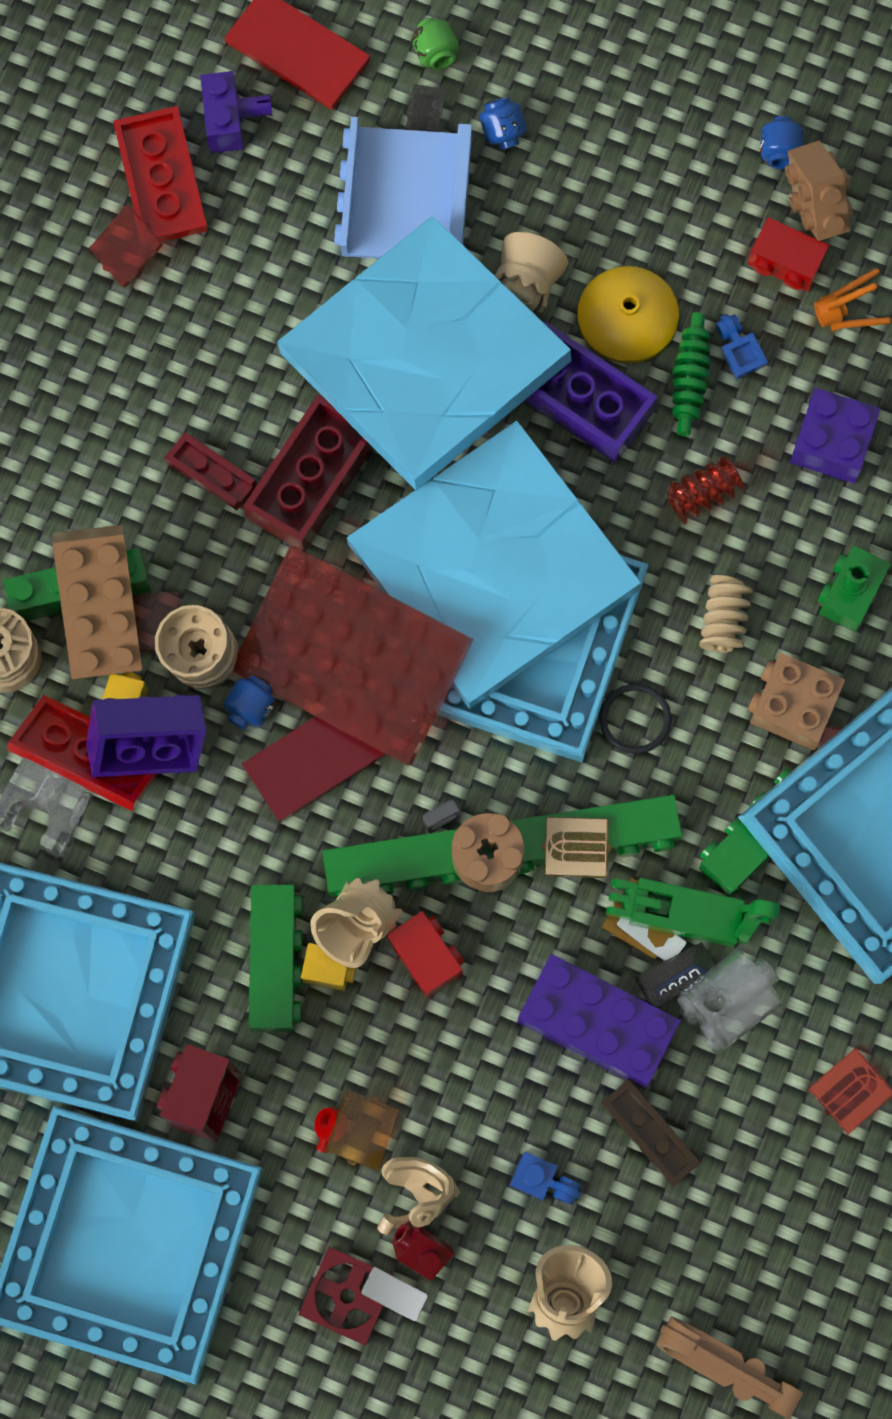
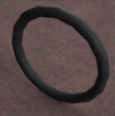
M635 683L622 685L608 695L602 703L599 720L601 731L611 745L623 752L639 754L650 752L662 744L669 734L672 717L670 706L662 694L650 686ZM637 690L648 693L657 699L663 708L665 721L663 729L656 740L645 746L633 747L624 745L613 737L608 729L606 717L608 708L616 697L624 692Z

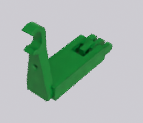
M639 878L636 883L612 879L611 887L624 890L625 892L624 895L618 893L609 894V901L622 904V908L607 907L606 915L629 920L628 925L734 947L737 943L745 945L761 922L772 924V919H778L780 904L765 900H754L750 905H744L745 900Z

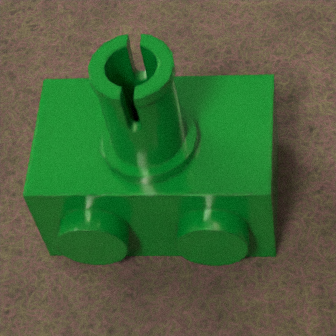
M854 545L848 555L841 553L833 569V572L838 574L833 585L826 582L817 600L823 603L819 615L857 632L891 563Z

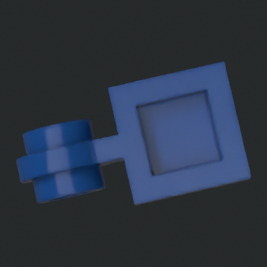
M735 314L721 316L720 321L716 322L715 325L723 341L728 339L731 341V343L722 346L721 351L735 379H740L766 367L768 361L754 334L751 333L740 338L739 334L743 333V329L738 317Z
M525 1151L510 1183L511 1187L542 1201L548 1188L555 1190L554 1198L569 1205H573L575 1199L579 1200L582 1195L579 1192L581 1184L561 1176L559 1182L552 1180L558 1166Z

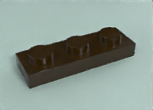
M629 1079L601 1102L604 1109L672 1188L701 1163Z

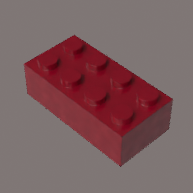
M317 394L244 504L243 508L246 518L305 553L368 458L373 447L324 397Z
M187 1044L184 1052L178 1051L171 1068V1072L175 1073V1077L170 1088L164 1087L157 1108L162 1109L160 1116L176 1129L217 1143L242 1074L229 1059Z

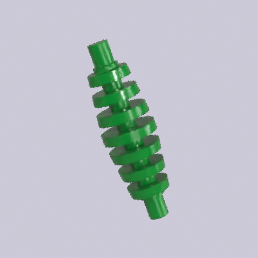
M699 312L692 313L690 327L682 332L681 338L684 341H681L679 344V354L676 355V366L672 372V377L674 378L672 390L675 392L672 394V403L676 405L672 407V416L678 420L677 434L680 436H690L692 422L700 418L701 410L699 408L703 406L704 396L702 395L706 393L708 387L706 382L710 379V371L708 370L710 368V358L708 357L710 355V345L707 344L710 342V333L704 329L705 314Z

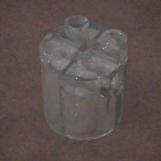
M736 949L679 994L680 997L677 999L681 1005L679 1010L691 1026H694L696 1023L700 1026L704 1033L702 1036L704 1042L714 1053L720 1049L724 1051L782 1005L772 985L779 981V978L773 968L762 957L753 963L742 951Z

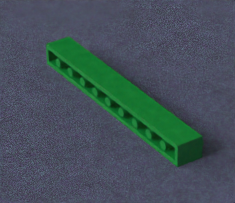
M675 795L511 821L520 831L524 842V860L519 874L532 872L535 870L534 866L546 864L547 818L607 819V835L606 833L565 832L564 839L606 841V855L618 853L619 857L635 856L640 854L639 849L653 847L654 852L672 850L675 848L674 844L680 843L682 838ZM457 829L322 850L330 898L338 897L346 881L348 880L351 883L356 878H360L362 884L375 879L379 880V887L387 894L394 893L393 888L405 886L408 887L409 891L426 889L429 887L430 882L443 881V885L462 883L463 881L456 874L452 862V841ZM557 832L552 835L553 844L563 840V832ZM549 839V842H548V851L550 852V849H551L552 845H551L550 839ZM563 842L557 844L555 847L559 850H563ZM566 842L563 848L566 851L605 852V843ZM488 846L483 847L480 855H486L488 859H493L496 849L490 850ZM553 848L551 856L556 860L563 861V852ZM565 853L563 859L569 861L583 858L584 862H598L605 859V854Z

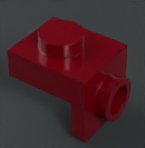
M410 1220L407 1224H402L394 1234L392 1244L397 1260L430 1281L435 1278L454 1255L450 1245L423 1229V1226H413Z

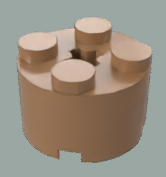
M484 813L467 819L456 830L452 841V862L458 877L465 884L484 892L499 891L513 883L522 868L524 860V842L518 828L501 814ZM488 846L490 850L496 849L493 859H488L486 855H480L483 847Z

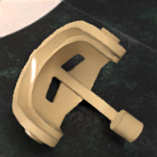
M396 1157L390 1159L381 1170L383 1177L389 1184L402 1186L411 1191L419 1204L413 1207L409 1214L393 1217L390 1214H385L377 1228L382 1234L390 1235L393 1228H399L402 1224H407L409 1220L415 1227L429 1225L435 1217L441 1214L453 1198L458 1197L460 1194L453 1178L436 1164L416 1157ZM428 1183L442 1191V1193L437 1195L425 1188V1185Z

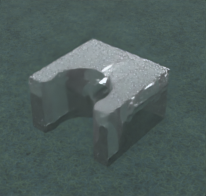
M22 757L0 797V829L8 833L13 828L17 817L28 809L38 808L45 810L49 814V825L47 831L41 837L40 845L48 854L59 858L92 796L85 787Z

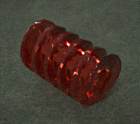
M721 456L717 460V465L710 462L706 464L705 471L702 469L694 470L693 478L689 475H684L681 478V484L677 481L671 482L667 496L676 516L685 525L688 523L687 512H690L695 518H699L698 506L702 505L707 512L712 511L710 500L714 499L722 506L724 505L723 493H726L733 500L736 498L735 487L742 491H745L735 465L727 457Z

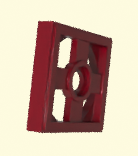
M328 1247L298 1315L366 1346L384 1306L362 1295L360 1289L366 1272L371 1273L374 1267ZM348 1263L353 1266L345 1282L338 1284L325 1278L326 1272L336 1265ZM344 1289H351L355 1294L354 1300L349 1304L342 1302L340 1294ZM318 1291L332 1297L335 1303L329 1320L324 1319L318 1311L315 1300ZM359 1309L371 1315L370 1319L359 1327L352 1329L342 1327L349 1311Z

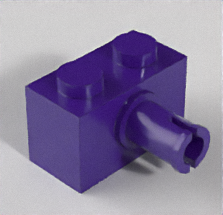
M233 71L200 75L206 133L210 152L243 150L241 122H243V118L273 116L270 94L240 98V95H237Z

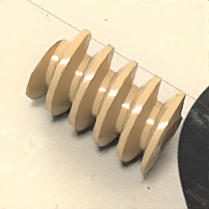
M714 575L710 579L713 586L709 587L708 595L711 599L706 602V609L709 612L704 615L703 619L706 626L702 627L701 631L704 639L700 641L699 646L711 652L728 653L733 651V648L744 646V642L736 639L735 635L746 633V629L737 625V623L748 621L749 616L740 612V609L750 608L751 602L743 599L742 595H751L753 589L745 586L742 581L736 578Z

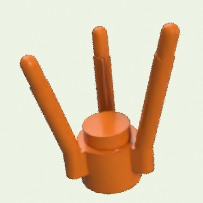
M876 268L832 294L821 297L819 301L814 302V309L821 327L830 326L832 332L843 328L890 324L891 318L889 317L842 321L843 317L848 315L845 303L876 290L878 286L876 283H872L849 294L847 293L877 276L880 270Z

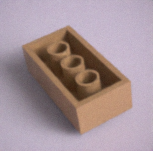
M123 525L53 533L52 545L71 678L78 679L141 671V654Z

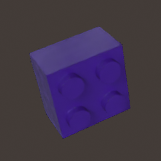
M814 388L790 463L855 484L881 408Z

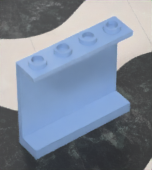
M351 117L350 128H344L343 148L348 149L347 160H341L340 180L345 181V192L338 193L337 212L343 213L342 224H336L334 238L335 245H340L341 255L379 259L431 216L463 245L472 125L458 124V133L359 127L358 117Z

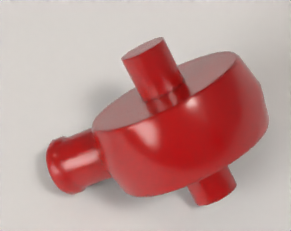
M326 1107L317 1114L314 1130L320 1140L316 1150L327 1153L330 1141H336L343 1135L346 1128V1118L339 1109Z

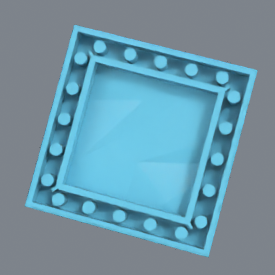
M433 216L423 222L277 341L280 354L416 491L571 362V349Z
M518 421L512 423L435 476L432 480H429L417 491H413L347 537L350 549L469 709L638 592L641 586L639 579Z
M620 555L641 582L640 590L471 709L467 707L425 648L406 625L383 689L384 698L582 763L649 564Z
M892 688L738 816L874 984H882L892 975Z
M0 863V1088L139 1123L196 917L194 911Z
M53 1106L0 1269V1326L195 1385L199 1384L264 1169Z

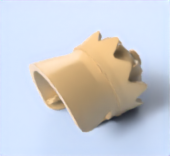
M514 232L508 234L503 240L501 266L497 269L494 276L529 310L533 312L537 309L538 312L542 313L544 308L547 309L551 286L567 268L568 259L565 253L550 240L532 233Z
M356 878L351 883L347 880L336 901L318 910L311 919V932L317 945L328 957L343 966L358 968L363 965L370 954L373 943L384 938L388 932L397 926L395 922L401 915L402 909H395L393 896L387 894L379 887V880L375 879L363 884L360 878Z
M563 1245L550 1249L538 1261L536 1267L537 1289L529 1304L528 1312H534L537 1327L548 1328L551 1339L554 1341L565 1334L573 1339H577L585 1330L591 1333L596 1310L607 1299L612 1288V1277L607 1265L598 1255L583 1247Z

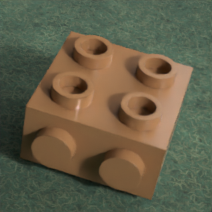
M820 140L788 150L789 165L785 166V172L793 193L789 194V202L793 212L800 214L804 228L807 231L811 230L818 241L849 232V217L853 215L850 200L846 196V189L850 187V182L846 170L838 167L833 152H828Z
M779 653L776 662L769 660L763 672L761 680L767 683L762 694L755 691L747 711L753 713L750 724L815 751L845 679Z

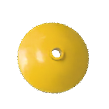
M622 266L599 274L586 286L578 304L577 319L582 337L593 351L608 360L632 364L657 356L670 344L677 330L679 308L672 289L657 274L639 267ZM626 302H631L635 305V308L628 310L623 305Z

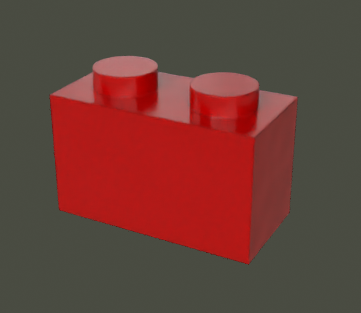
M767 217L750 251L748 265L752 266L761 275H772L783 280L784 284L792 289H803L809 292L826 258L829 244L818 241L807 234Z
M421 911L388 933L387 940L428 999L461 977L463 970L460 966L465 962L453 945L447 948L440 936L444 934V931L435 917L431 916L427 919L423 911Z

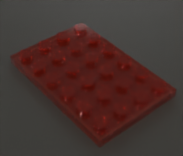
M290 545L235 658L236 662L233 672L246 679L254 676L272 687L271 692L396 760L411 766L474 639L310 553Z

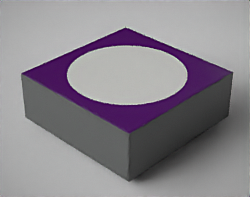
M449 800L423 814V824L430 834L460 818V810L454 800Z

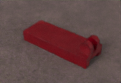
M186 432L164 457L167 464L236 511L239 508L244 509L243 506L246 503V499L250 497L258 485L253 477Z

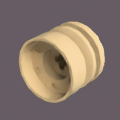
M199 605L182 606L171 611L160 622L155 635V651L160 662L184 685L197 690L212 689L224 683L234 673L239 661V644L234 633L211 609ZM198 648L207 650L204 655L195 653Z
M0 607V644L3 645L2 649H0V693L17 691L33 680L39 671L42 656L40 644L24 618L13 610Z

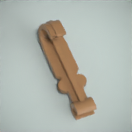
M671 1316L667 1325L662 1326L657 1346L666 1354L723 1387L733 1384V1394L738 1400L747 1401L756 1396L770 1404L768 1407L770 1410L786 1419L791 1418L803 1392L783 1381L779 1384L765 1376V1365L760 1359L751 1358L744 1363L742 1353L676 1317Z

